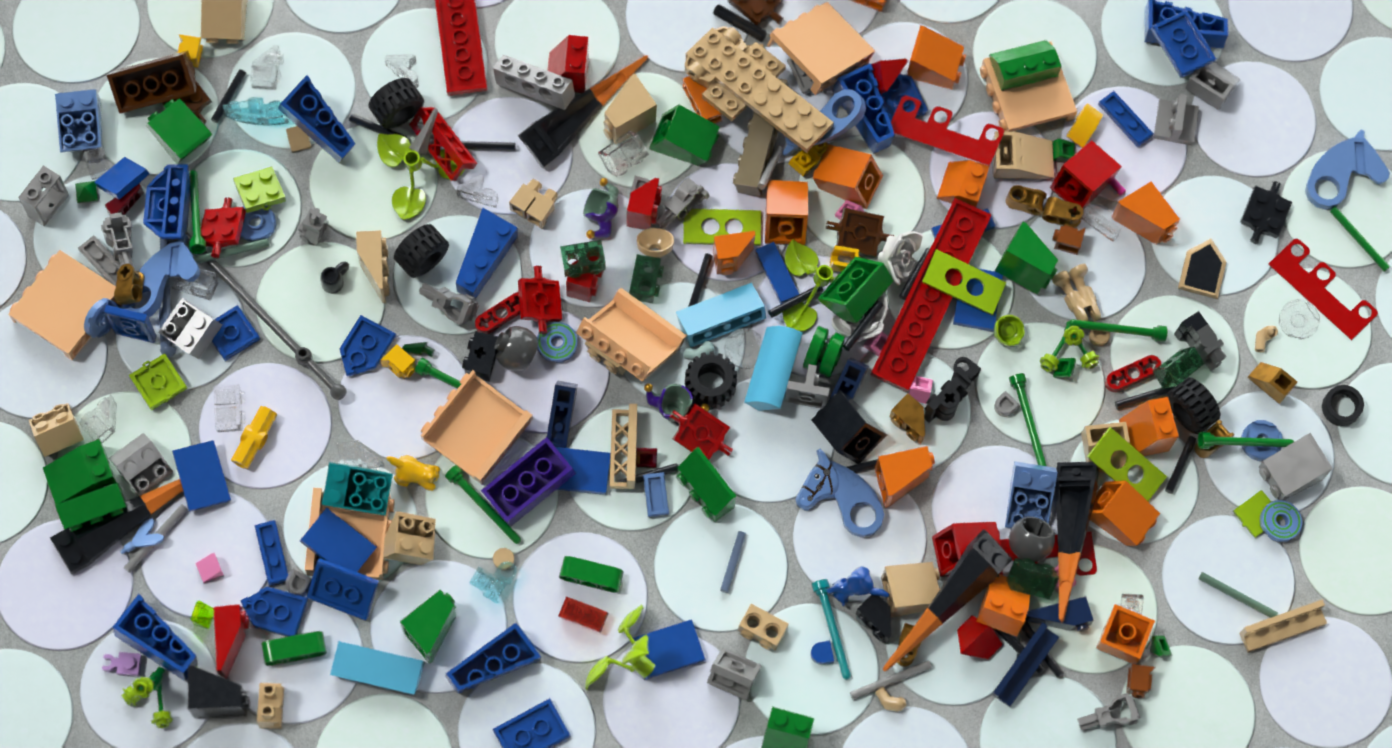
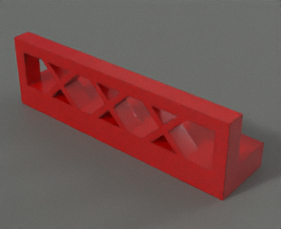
M420 107L410 122L409 126L417 136L421 131L417 124L422 119L424 127L435 107ZM438 112L432 129L434 144H431L429 141L428 151L449 179L456 181L464 169H474L478 163ZM440 146L445 149V158H442L440 155ZM451 161H454L457 165L454 172L451 170Z

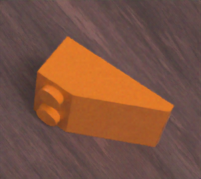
M998 574L999 577L986 587L977 622L1017 637L1028 612L1031 586Z

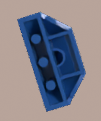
M167 164L163 168L164 170L147 186L143 224L160 239H182L188 228L190 207L188 164Z

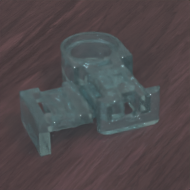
M505 561L498 566L494 573L496 578L491 573L487 575L483 572L484 569L478 567L469 583L481 591L486 590V593L483 592V596L495 603H500L498 598L507 584L511 585L517 575L515 564L509 561ZM504 565L512 566L514 570L512 576L504 577L502 575L501 569Z

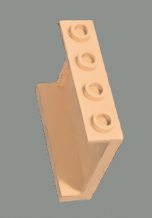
M828 2L816 5L807 14L806 12L802 13L796 20H790L781 29L776 28L770 34L771 38L767 44L770 47L777 43L814 82L810 89L814 95L835 84L837 78L868 64L875 52Z
M990 58L983 59L980 74L982 79L985 78L988 96H991L993 99L992 107L994 113H998L1000 119L999 127H1002L1005 132H1012L1061 118H1066V121L1075 119L1077 109L1062 69L1058 77L1001 91Z
M59 250L57 254L51 256L46 268L36 275L34 283L24 290L22 298L18 303L16 302L11 306L9 316L14 323L17 321L61 350L67 358L73 360L91 337L84 331V322L88 311L97 301L103 298L110 299L116 303L114 297L116 286Z
M622 288L616 292L610 303L589 320L584 317L576 332L642 382L679 351L687 336Z
M472 370L470 374L466 373L462 377L459 388L457 390L453 389L447 397V403L437 408L434 413L435 418L431 423L427 422L420 432H422L421 438L424 442L482 484L531 423L533 415L527 410L523 411L478 377L475 371Z
M313 488L309 528L322 512L328 508L377 547L358 570V573L376 580H384V573L388 574L389 561H385V558H383L384 538L392 520H389L390 512H394V499H391L390 493L386 515L384 516L322 505V488ZM308 548L305 572L306 575L313 576L317 560L320 557Z

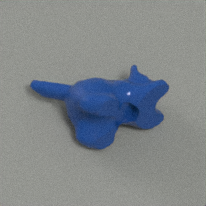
M864 566L855 569L847 578L837 580L826 591L828 594L833 593V597L841 602L843 607L845 602L849 601L848 598L853 595L872 594L886 598L889 597L888 592L874 587L870 570Z

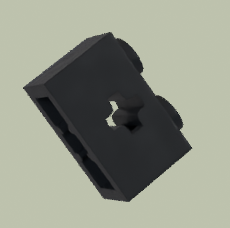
M475 331L474 337H470L467 349L470 350L469 355L464 357L462 364L465 374H470L474 370L478 377L490 382L496 361L497 350L494 349L498 336Z

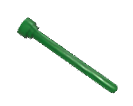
M191 170L189 179L193 237L189 241V250L193 254H202L206 251V241L201 236L197 171Z
M1074 319L1069 321L1070 327L1078 326L1080 329L1149 336L1157 342H1165L1168 333L1167 326L1157 325V327L1152 329Z
M424 358L419 360L414 372L421 376L430 375L457 389L461 385L459 380L433 368L430 361Z
M1025 374L1012 375L1009 377L1011 387L1017 391L1037 464L1047 466L1024 389L1027 382Z
M1200 432L1197 439L1200 449H1210L1214 445L1287 447L1294 442L1292 439L1214 437L1210 432Z
M457 465L453 466L445 474V478L450 483L458 484L515 544H519L521 537L463 478V471Z

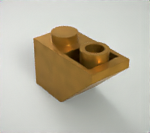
M1260 362L1247 377L1279 404L1298 382L1282 368Z
M907 393L891 410L889 417L898 428L902 427L906 431L907 436L911 440L918 441L921 444L925 437L924 407Z

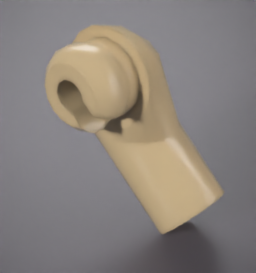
M1268 325L1256 333V352H1265L1266 342L1278 334L1276 326Z
M884 687L875 692L886 710L898 712L906 707V700L903 697H890Z

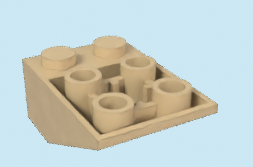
M995 131L992 140H995V139L998 138V136H999V132H998V131ZM1004 131L993 157V178L1054 179L1052 141L1019 132Z
M381 230L357 231L356 244L360 266L382 303H386V296L390 295L387 278L389 277V266L387 264L388 245L386 237H382Z

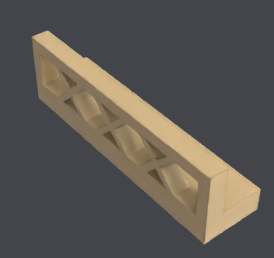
M629 404V410L612 409L610 489H635L637 404ZM616 416H629V420L621 427L616 422ZM621 433L628 438V441L622 446L615 440ZM620 452L627 457V461L622 465L615 460V457ZM621 471L627 477V483L614 482V476Z
M1323 599L1244 627L1239 634L1247 652L1326 625L1327 622L1321 610L1325 606Z

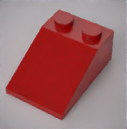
M240 604L213 607L216 666L220 677L225 679L228 678L244 642L246 629H249V617L246 616V611L242 610Z

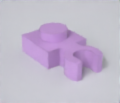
M119 652L118 658H114L111 654L103 655L105 660H111L109 666H102L103 671L111 672L117 669V675L140 676L142 661L140 653Z

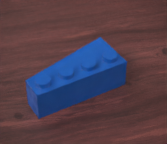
M1147 0L1145 6L1144 42L1159 43L1151 27L1187 10L1210 48H1224L1228 37V19L1206 12H1194L1192 8L1186 6L1184 8L1177 7L1169 1L1164 3L1157 0Z
M870 63L837 78L833 91L837 93L844 89L854 90L864 99L865 113L860 122L855 126L871 152L875 154L890 147L895 134L888 113L885 111L882 96H880L876 78H874L873 68ZM852 100L842 103L848 115L851 114L855 107V102Z
M308 75L299 82L277 108L338 163L355 145L351 136L333 114L334 112L326 104L321 93L312 84Z
M485 208L481 210L456 280L457 292L464 295L468 294L474 298L478 297L518 238V228Z
M140 594L135 597L112 627L115 637L183 681L188 679V666H198L197 656L171 630L168 624L157 615L155 610L144 601Z
M514 623L449 670L445 677L457 694L538 662L541 660V655L518 624Z

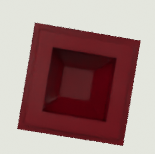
M636 448V467L657 468V448Z

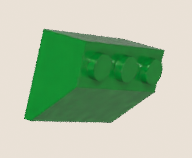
M1047 40L989 54L1001 91L1058 77L1062 67L1056 49Z
M854 257L818 297V300L842 320L857 323L883 292L887 290L893 279L884 263Z
M697 447L677 467L678 475L676 477L682 486L686 485L690 490L689 495L693 501H698L701 504L703 514L708 519L711 518L716 522L735 508L736 495L700 448Z
M114 483L57 504L55 507L63 528H69L70 532L83 528L82 523L90 521L91 524L102 521L103 515L110 513L111 517L121 514L123 513V508L127 507L120 484Z

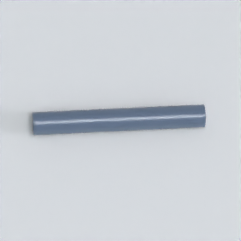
M738 531L720 589L721 592H729L746 536L745 532Z

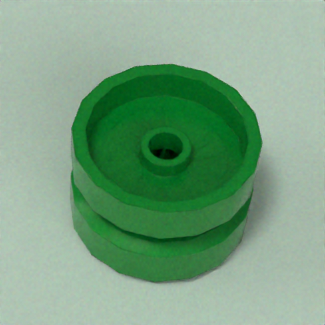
M818 326L808 348L802 368L808 370L809 364L817 366L819 361H822L819 373L830 378L840 360L846 336L835 332L829 343H827L829 329Z

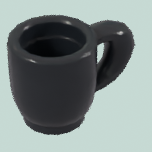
M341 262L335 268L327 267L322 271L320 282L324 291L333 294L342 289L344 284L342 276L349 269L348 262Z

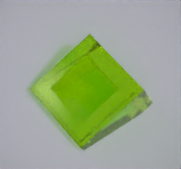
M197 600L190 619L193 625L209 629L214 616L213 607Z

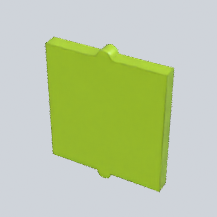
M1262 490L1233 510L1234 514L1242 522V526L1246 527L1254 538L1263 533L1259 520L1262 510L1267 504L1273 502L1270 501ZM1277 516V517H1276V522H1278V521H1279L1280 519H1282L1283 517H1282V516Z

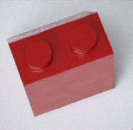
M568 35L549 52L547 71L572 80L574 93L582 94L586 91L589 37Z
M1091 140L1062 165L1049 188L1064 201L1078 204L1084 210L1116 177L1122 166Z
M996 522L953 523L933 535L932 540L940 577L950 575L968 544L983 529L1001 546L1000 533Z

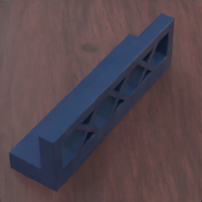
M1043 622L992 694L1008 707H1011L1059 639V636L1047 629L1048 626Z

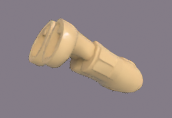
M1086 264L1074 267L1069 273L1062 271L1054 275L1052 279L1053 284L1065 292L1064 300L1077 320L1088 321L1084 310L1086 307L1093 321L1101 319L1096 296L1092 288L1085 286L1084 276L1088 272ZM1070 279L1074 283L1078 291L1073 290L1070 283Z

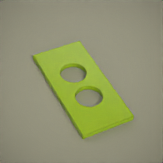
M692 209L684 218L683 244L713 245L714 236L729 234L725 230V224L730 220H738L743 226L741 232L755 231L754 246H761V210ZM707 219H713L718 222L720 228L715 234H706L702 230V223Z
M937 249L922 283L990 315L994 314L1007 283ZM950 269L958 270L962 275V282L957 286L950 285L945 279V274ZM976 279L982 283L983 292L981 295L973 296L967 291L966 285L969 280Z
M1111 427L1107 429L1087 456L1088 459L1114 481H1127L1147 501L1151 499L1167 478L1163 472ZM1121 450L1126 455V463L1123 467L1117 469L1111 464V456L1115 451ZM1134 465H1139L1143 469V478L1138 483H1132L1128 479V471Z

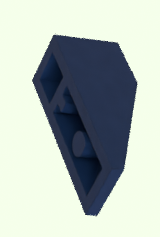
M850 357L845 364L831 397L840 390L854 399L869 369V365Z
M557 381L555 384L547 438L555 447H567L578 384Z
M1086 596L1069 600L1062 623L1059 619V603L1030 610L1027 612L1025 619L1027 622L1040 625L1043 622L1047 626L1069 631L1076 629L1077 632L1089 629V626L1094 621Z

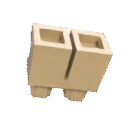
M532 179L527 185L523 183L509 201V207L514 213L524 219L527 217L529 222L543 229L547 218L555 210L554 204L558 193L548 189L544 195L540 194L539 191L542 188V184Z
M281 683L259 684L257 723L260 728L282 729L283 709L280 707H283L284 687H281Z

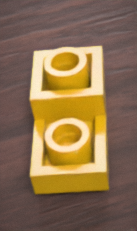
M1086 103L1076 117V122L1066 134V137L1083 148L1098 126L1103 114Z
M824 142L814 145L807 153L801 150L790 159L788 164L804 177L822 160V155L827 150L829 144Z

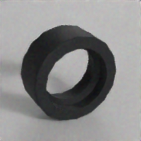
M1348 385L1333 387L1322 402L1324 416L1332 424L1338 426L1351 425L1359 418L1364 409L1362 395L1354 387ZM1341 394L1349 397L1354 403V412L1346 417L1337 414L1331 407V401L1334 396Z

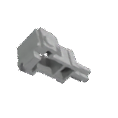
M686 178L676 189L674 195L664 204L667 210L656 221V224L661 229H666L675 218L681 222L695 205H699L704 199L707 200L710 197L708 191L703 186H698L690 178Z
M310 208L298 228L301 231L300 238L306 243L310 242L317 245L328 226L329 220H327L326 215L320 213L319 208L315 210Z
M115 213L110 214V217L105 218V221H103V225H101L102 233L106 243L113 248L114 260H119L120 266L124 264H131L133 266L131 259L133 247L132 243H130L131 228H133L131 220L126 215ZM124 232L126 238L116 240L114 233Z
M423 283L419 289V294L433 301L432 307L444 311L445 316L449 320L459 325L472 321L473 316L477 313L479 302L468 294H456L446 287L438 290L426 283ZM452 299H457L464 303L461 310L450 305Z
M1129 693L1113 699L1110 705L1095 708V713L1077 718L1082 731L1098 725L1100 729H1103L1115 723L1119 725H1134L1138 723L1140 715L1134 698H1132V695L1129 696ZM1122 701H1125L1126 705L1129 706L1131 718L1112 719L1109 710L1122 707Z

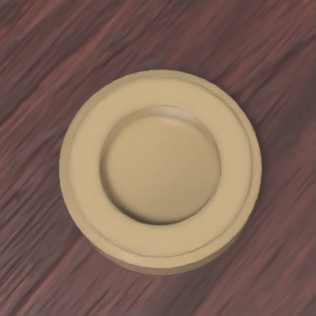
M1090 330L1089 340L1095 346H1104L1110 339V332Z
M507 548L498 549L493 555L495 567L499 570L510 569L514 564V554Z

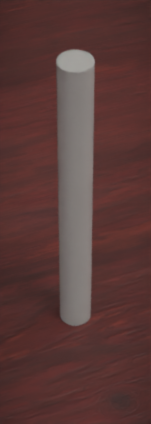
M181 504L155 534L158 533L164 536L188 509ZM155 545L142 547L124 566V569L131 573Z
M929 660L851 691V698L853 700L931 669V663Z

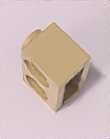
M750 604L739 624L738 631L741 632L740 635L748 640L753 638L760 642L759 645L767 650L772 648L776 651L788 629L789 623ZM749 620H756L759 625L756 628H751L747 622ZM774 630L777 632V637L769 638L766 632Z

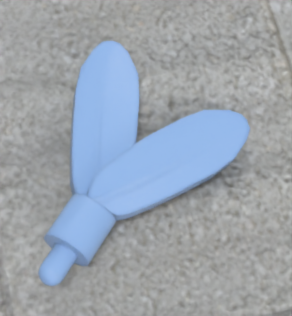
M153 518L144 521L132 541L124 545V548L120 551L121 554L129 553L136 547L157 545L164 540V536L161 534H149L154 527Z

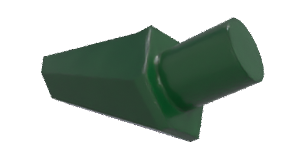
M428 342L404 344L402 347L405 352L419 355L424 353L430 357L435 352V349L427 346Z

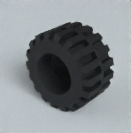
M400 78L381 87L371 97L368 107L382 128L391 129L411 120L420 107H423L424 98L410 78Z
M426 224L415 229L402 240L394 253V260L411 278H416L429 272L443 259L448 250L449 242L432 224Z
M704 352L701 353L700 358L696 356L693 358V362L690 361L685 372V387L691 392L692 400H695L696 405L708 404L712 406V409H716L718 404L720 407L724 406L725 401L729 402L732 395L734 396L737 371H735V365L733 363L730 364L728 357L723 359V354L718 353V356H716L714 352H710L709 355H706ZM712 372L718 374L722 378L723 383L717 388H706L698 379L701 375Z
M1186 378L1166 395L1175 418L1182 426L1194 434L1205 431L1220 419L1221 413L1215 398L1202 383L1194 378Z

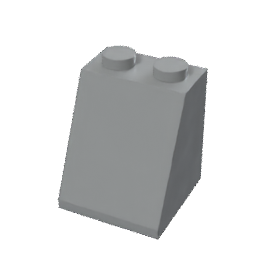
M1309 433L1265 459L1259 466V473L1270 485L1272 495L1278 498V500H1286L1323 481L1333 468L1312 434Z

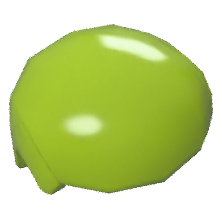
M1011 314L1001 316L993 328L995 338L1005 346L1019 344L1025 335L1023 322L1019 317Z

